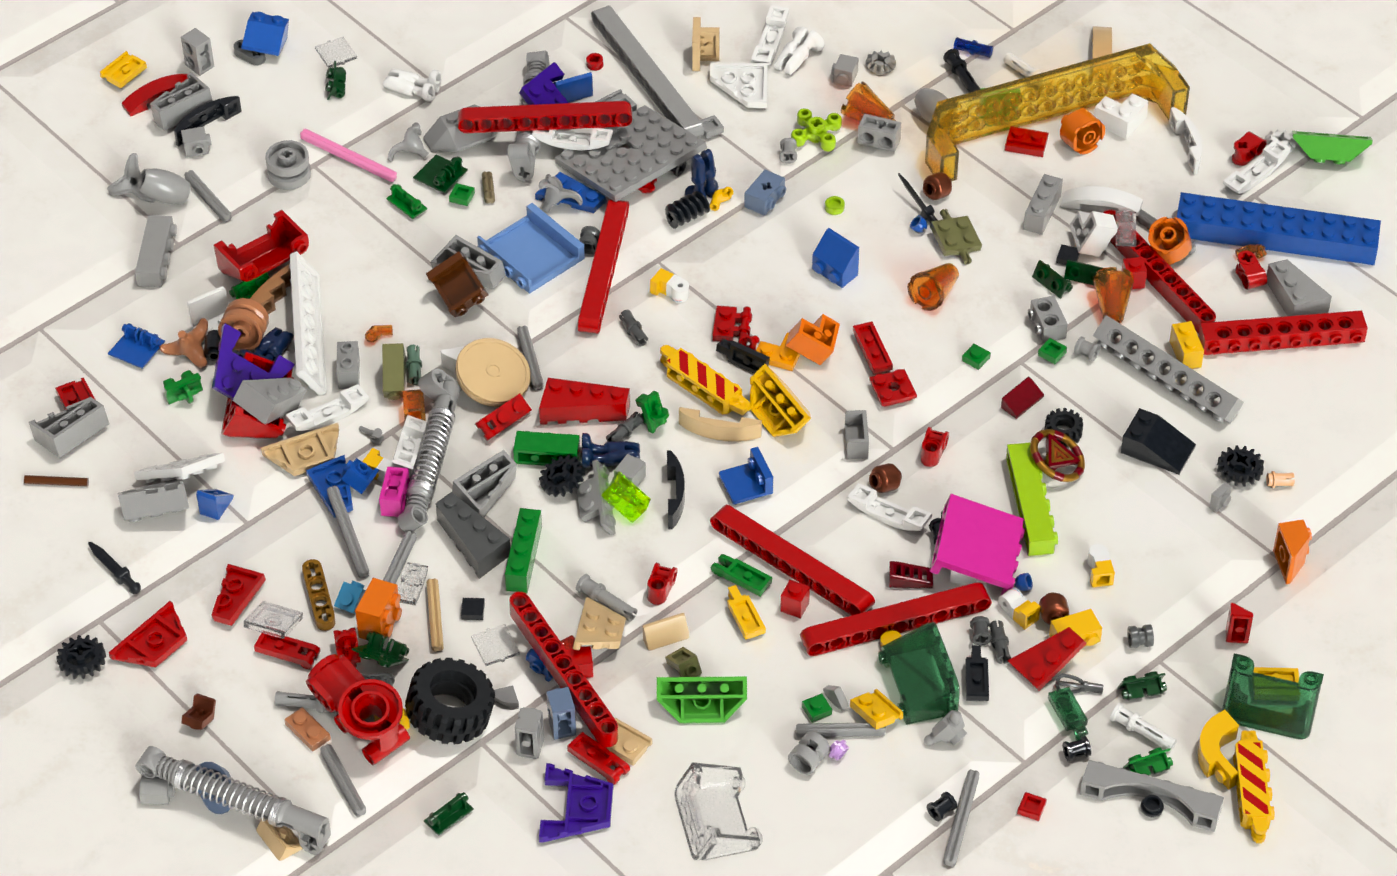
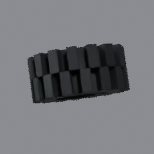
M1058 408L1056 413L1052 410L1050 415L1046 416L1045 429L1063 432L1078 443L1082 437L1083 419L1079 417L1080 414L1078 412L1074 414L1072 409L1068 412L1067 408H1063V411H1060V408ZM1065 425L1071 429L1062 430L1057 428V426ZM1058 440L1060 443L1064 444L1065 447H1068V445H1066L1064 442Z

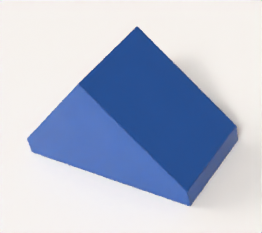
M218 489L197 490L196 494L200 514L216 520L221 518L234 497L233 494Z

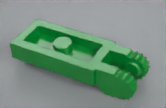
M721 554L718 557L719 563L714 562L710 567L715 575L724 577L758 596H761L772 583L771 576L725 554Z

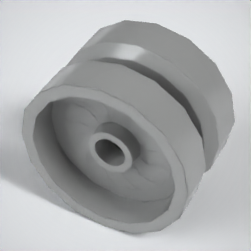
M284 140L269 147L265 159L268 179L273 186L283 190H293L302 187L308 182L311 176V169L306 146L297 141Z

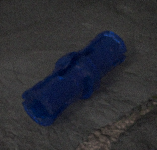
M956 37L954 42V49L969 52L970 55L978 54L991 58L993 53V46L978 43L976 40L969 41Z

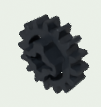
M1235 445L1234 450L1228 447L1227 452H1221V456L1218 457L1217 472H1221V478L1227 477V483L1234 481L1235 486L1238 483H1242L1245 487L1246 482L1253 485L1254 481H1259L1260 476L1263 475L1264 460L1260 459V454H1254L1255 449L1248 451L1247 446L1239 449L1238 445Z
M561 455L557 461L551 459L552 464H545L547 469L540 472L542 474L539 477L541 487L549 496L553 494L554 497H557L561 494L562 497H565L568 491L572 494L574 487L579 488L578 482L584 481L582 476L585 475V471L583 470L582 463L576 457L571 458L570 455H567L565 459Z
M78 635L76 640L70 637L69 643L63 642V649L57 650L58 656L56 658L60 671H64L65 676L72 674L73 679H76L78 675L85 679L88 673L90 676H94L93 671H101L100 665H105V649L103 643H98L96 637L90 640L89 635L85 639Z

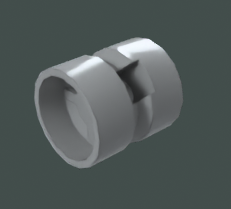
M808 731L799 741V744L790 752L788 760L797 771L806 775L811 774L819 765V761H822L830 751L829 743L820 734Z

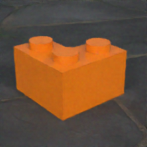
M824 314L814 324L802 318L789 331L786 346L821 365L834 352L840 323Z

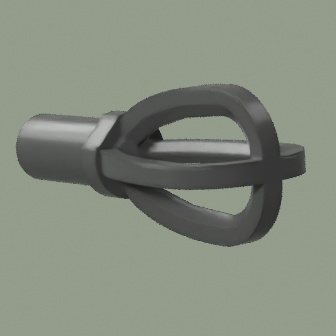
M1060 674L1055 681V687L1060 693L1075 694L1082 691L1103 693V684L1083 681L1074 675ZM1063 677L1070 678L1079 683L1060 681V679ZM1059 685L1077 687L1078 689L1063 690Z

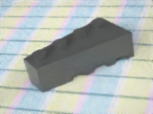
M450 492L435 503L437 521L447 535L456 543L457 549L466 557L467 563L470 567H473L479 579L509 557L511 549L510 538L454 493Z

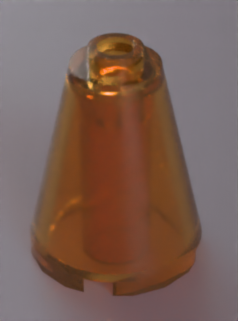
M863 81L861 84L855 85L846 97L848 100L847 105L843 104L841 107V114L857 121H861L864 113L896 121L894 119L895 114Z
M946 263L914 274L907 286L911 300L915 304L921 305L923 310L932 311L937 309L958 280L959 271L953 264Z
M1117 267L1103 268L1098 270L1096 276L1093 277L1102 318L1104 319L1107 315L1118 323H1122L1133 288L1134 276L1132 272L1124 268L1123 271H1117Z

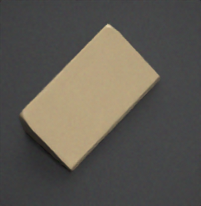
M684 613L643 625V641L648 650H654L689 638Z
M262 819L260 820L256 831L279 861L303 849L300 846L299 839L290 828L285 826L281 828L269 824L268 820L262 822Z

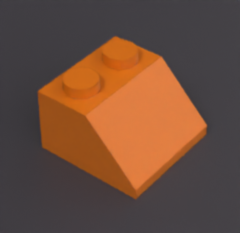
M1304 519L1278 523L1273 552L1286 584L1292 582L1305 564L1306 554H1309L1308 545L1309 541L1312 540V533L1310 528H1307Z

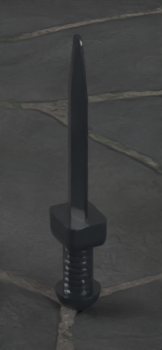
M898 173L903 185L921 208L920 215L925 220H928L930 224L931 221H937L932 205L926 207L909 182Z
M88 542L93 554L114 574V579L118 584L124 583L132 594L140 592V583L135 582L131 578L127 567L122 568L103 548L93 542Z

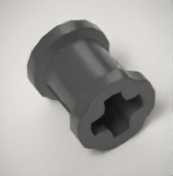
M976 616L970 621V627L973 629L972 642L975 645H986L992 640L991 634L988 631L990 622L987 617Z

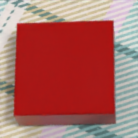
M1025 792L1017 814L1039 821L1047 799Z

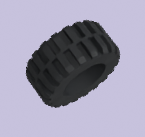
M439 658L434 659L432 663L429 661L423 664L414 673L405 700L406 714L411 719L410 723L414 728H418L420 734L429 736V739L434 742L436 740L442 741L441 744L453 742L455 745L461 744L462 741L466 743L473 740L474 737L480 736L488 725L495 702V690L492 688L493 685L490 679H486V674L482 670H477L474 664L470 663L469 665L462 659L456 661L453 658H445V660ZM451 695L463 701L466 706H446L436 700L434 696Z

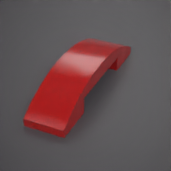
M188 74L169 75L143 85L122 102L123 108L130 117L148 110V103L153 102L166 91L171 92L175 89L177 82L182 83L188 79Z

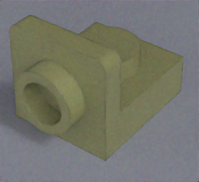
M685 647L665 656L667 664L677 670L680 677H698L702 674L697 655Z

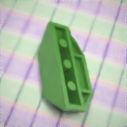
M1292 131L1294 140L1311 159H1314V162L1324 163L1325 160H1333L1335 164H1345V161H1352L1372 145L1373 142L1372 138L1368 136Z
M747 676L656 677L657 701L679 723H725L747 700Z

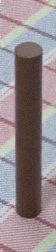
M25 475L24 484L88 486L89 478Z

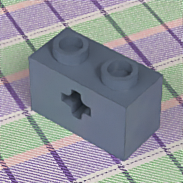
M765 169L744 193V207L765 216L770 209L774 208L778 199L785 195V178Z
M569 687L546 691L548 720L554 740L575 736V707Z

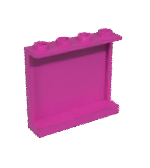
M950 494L943 508L930 572L938 575L941 568L944 567L1002 587L1001 595L1012 589L1015 583V578L1012 576L1013 573L1015 574L1019 561H1016V557L1019 556L1022 548L1019 541L1022 540L1025 528H1022L1024 519Z

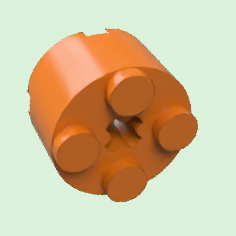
M1085 108L1078 109L1061 119V139L1080 154L1092 152L1098 147L1096 143L1099 139L1103 140L1104 124Z
M1162 217L1150 226L1149 244L1169 265L1184 259L1191 251L1192 245L1188 228L1181 219Z

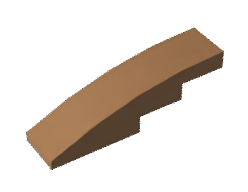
M289 264L268 279L250 298L260 303L268 314L276 310L275 302L287 296L286 288L291 286Z

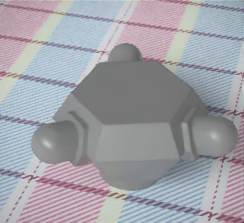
M951 710L932 728L931 734L924 738V743L932 745L939 741L947 743L950 741L953 745L957 744L967 734L963 729L965 725L961 712Z

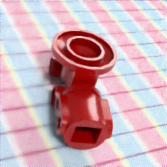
M336 654L329 655L311 669L306 680L309 690L330 713L333 711L338 713L334 717V721L343 733L346 734L348 732L357 738L370 740L371 743L362 748V753L371 765L377 764L410 740L409 733L400 724L403 714L401 697L390 684L376 679L365 680L362 674L344 655L340 657ZM371 715H375L380 718L375 722L364 721Z

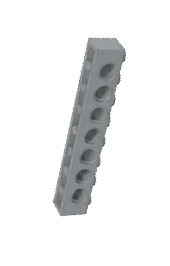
M1107 315L1093 334L1095 338L1099 339L1097 343L1102 347L1108 349L1110 346L1115 350L1113 352L1114 355L1122 360L1127 357L1131 360L1129 364L1138 370L1143 367L1147 370V376L1155 381L1157 378H1160L1164 381L1162 385L1173 391L1174 388L1179 390L1180 397L1188 402L1190 399H1193L1197 402L1195 406L1206 412L1207 409L1212 411V417L1221 423L1224 420L1231 423L1244 403L1239 398ZM1121 335V340L1115 344V338ZM1137 345V351L1131 354L1132 347ZM1150 356H1153V362L1151 364H1147V359ZM1167 366H1170L1169 373L1164 375V369ZM1186 376V383L1180 385L1181 378ZM1203 387V393L1197 396L1198 388ZM1219 397L1220 403L1213 407V401Z

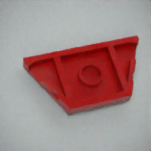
M171 601L166 603L109 651V657L112 660L155 668L187 641V635L181 625L179 616L176 614L173 603Z

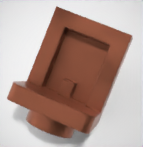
M198 693L195 694L193 706L182 715L181 724L187 725L192 729L202 730L214 719L216 700Z

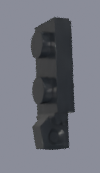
M722 339V341L717 343L716 351L726 355L728 362L755 374L764 364L769 366V356L736 341Z
M972 645L971 657H966L965 659L966 701H989L988 659L981 657V646Z

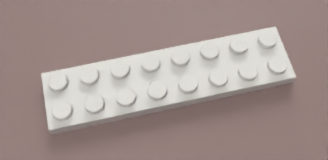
M296 251L290 254L289 264L294 321L292 326L295 344L294 357L296 359L295 373L298 378L303 379L311 390H314L318 395H323L327 393L320 278L319 273Z

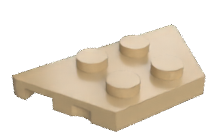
M335 423L261 447L262 455L293 476L306 473V470L335 459L339 424Z
M586 597L573 649L580 650L581 645H592V649H619L626 618Z

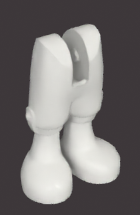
M797 27L792 33L793 40L783 47L781 54L777 58L774 65L775 69L780 71L785 69V72L791 75L808 58L810 49L814 51L822 50L825 43L817 32L811 30L808 33L806 27Z
M391 69L388 77L383 82V86L406 95H418L425 101L431 102L435 98V92L438 93L440 89L442 75L439 70H433L429 78H421L416 73Z

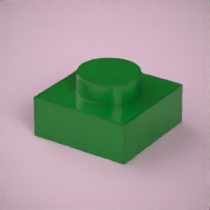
M456 183L449 195V202L468 206L475 194V187Z
M1051 338L1038 350V356L1053 364H1056L1067 353L1065 345Z
M973 344L962 355V361L979 370L990 359L991 352Z
M822 693L802 701V708L812 723L832 715V708Z

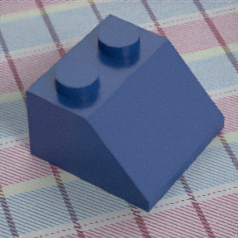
M252 12L247 21L242 49L279 56L287 40L289 19L279 15L272 16L263 12Z
M828 228L812 254V269L843 288L858 276L859 246Z

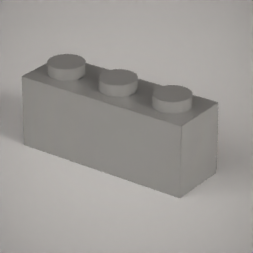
M1047 174L1043 175L1025 212L1023 230L1043 234L1061 197L1063 179Z

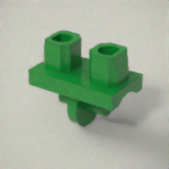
M190 370L183 372L181 380L177 382L172 378L163 381L166 401L169 405L184 399L190 404L193 402V395L203 391L201 376L199 373L193 374Z
M652 391L649 395L643 393L635 400L637 406L642 409L643 423L647 425L648 432H656L660 425L667 422L666 419L669 417V411L667 408L662 407L658 392Z

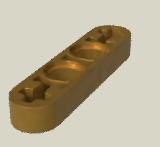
M310 559L302 565L303 577L316 626L320 630L328 631L336 624L335 614L322 565L318 560ZM310 569L315 570L316 576H312ZM314 584L322 585L320 589L315 590L311 588ZM319 600H325L327 602L323 606H317L315 604ZM326 613L328 621L322 619V614Z

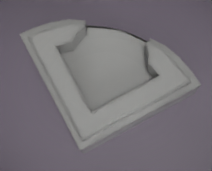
M513 685L495 689L494 700L497 703L507 705L509 708L519 707Z
M828 685L823 688L828 699L837 708L844 710L849 706L841 687Z

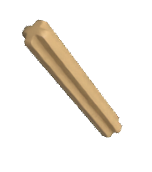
M434 578L428 579L426 583L432 650L436 652L442 651L444 646L438 580Z

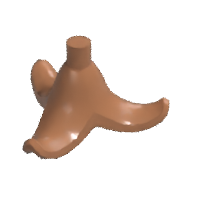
M202 318L198 325L189 333L183 330L179 331L178 340L160 345L161 352L168 355H185L195 366L202 369L207 365V359L201 343L207 334L208 321Z

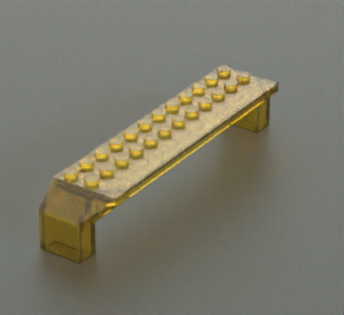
M1149 43L938 101L927 131L925 163L932 174L943 172L949 176L951 181L957 180L959 150L955 146L956 144L1010 130V126L1020 127L1071 113L1081 108L1096 106L1105 96L1117 100L1128 97L1133 93L1145 100L1157 103L1169 120L1172 107L1179 109L1186 115L1190 86L1175 65Z

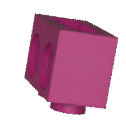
M387 467L379 497L381 516L398 517L404 512L407 502L406 492L410 482L408 468Z

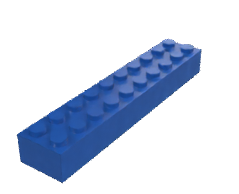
M1183 192L1180 194L1177 218L1186 224L1190 238L1193 240L1375 265L1381 220Z

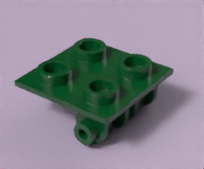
M436 154L413 179L446 193L468 169L462 167L463 161L458 156L453 157L450 161Z
M375 631L367 634L366 640L369 641L368 644L352 648V651L357 652L359 657L368 660L372 658L377 660L380 666L387 668L409 661V659L404 657L409 653V648L406 644L394 639L389 641V637H384V635Z

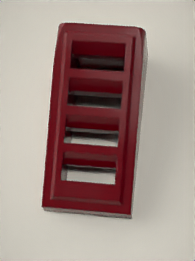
M890 561L889 587L933 588V573L930 572L928 567ZM922 575H927V580H923Z

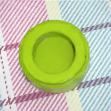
M831 196L825 201V210L831 215L841 214L845 209V202L841 197Z

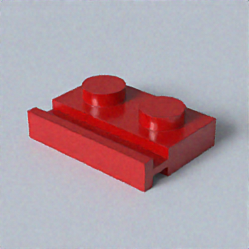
M1010 126L1005 151L1043 157L1049 133Z
M84 377L81 378V381H72L55 387L65 410H67V406L89 397L95 399Z

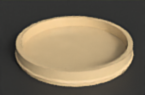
M494 338L475 340L467 344L457 357L455 373L458 384L471 399L478 403L500 407L519 393L523 396L529 387L531 378L527 360L516 347L503 340Z

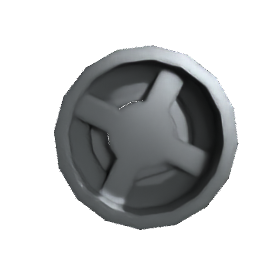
M585 226L580 233L579 241L584 244L585 254H593L596 251L600 231L594 226Z
M1151 624L1143 625L1142 628L1128 626L1127 636L1130 648H1138L1142 644L1146 647L1154 645V633Z

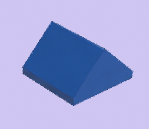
M591 72L554 82L556 88L566 98L568 103L593 96Z

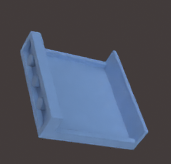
M533 203L526 206L527 215L493 237L488 240H484L481 236L477 237V247L500 259L503 262L506 276L514 280L520 288L525 289L529 294L585 259L584 244Z

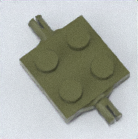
M942 209L940 215L943 220L931 221L930 228L943 255H960L965 265L970 264L972 259L969 253L980 251L982 243L969 217L952 218L947 209Z

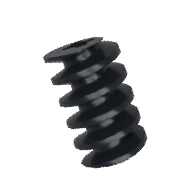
M695 191L686 197L674 201L672 204H668L665 208V215L670 226L676 229L678 224L682 226L684 221L688 223L691 221V218L695 220L697 215L703 216L704 212L708 213L710 205L701 192Z

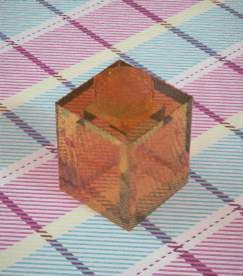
M420 389L402 391L405 420L407 415L426 421L424 393Z

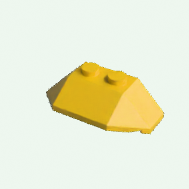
M766 364L750 378L751 411L759 420H762V424L773 437L797 433L811 419L808 409Z

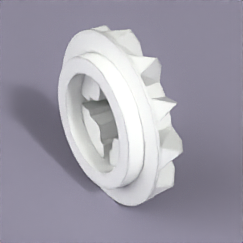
M1278 129L1275 132L1270 131L1265 137L1267 141L1266 146L1275 139H1282V143L1291 148V151L1295 149L1296 141L1292 133H1286V130L1283 132Z

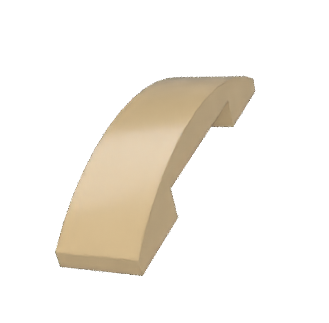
M1093 26L1091 80L1110 81L1112 27Z
M679 407V424L697 435L722 441H747L761 438L762 420L741 417L740 423L700 417V410Z

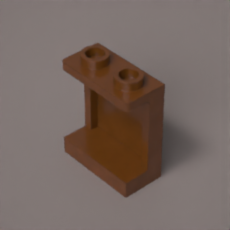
M460 251L426 273L428 279L435 285L449 308V313L454 317L464 315L470 307L481 304L485 297L489 295L470 263Z

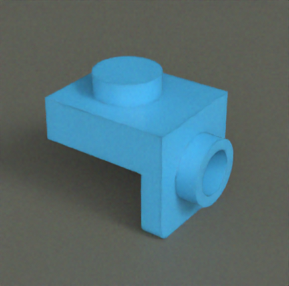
M353 580L351 584L343 582L334 606L356 615L355 609L366 591L363 589L365 585Z

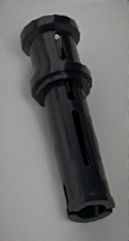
M957 49L948 50L944 54L943 59L950 65L951 72L957 74L971 97L979 96L981 88L967 70V63L960 58L959 51Z

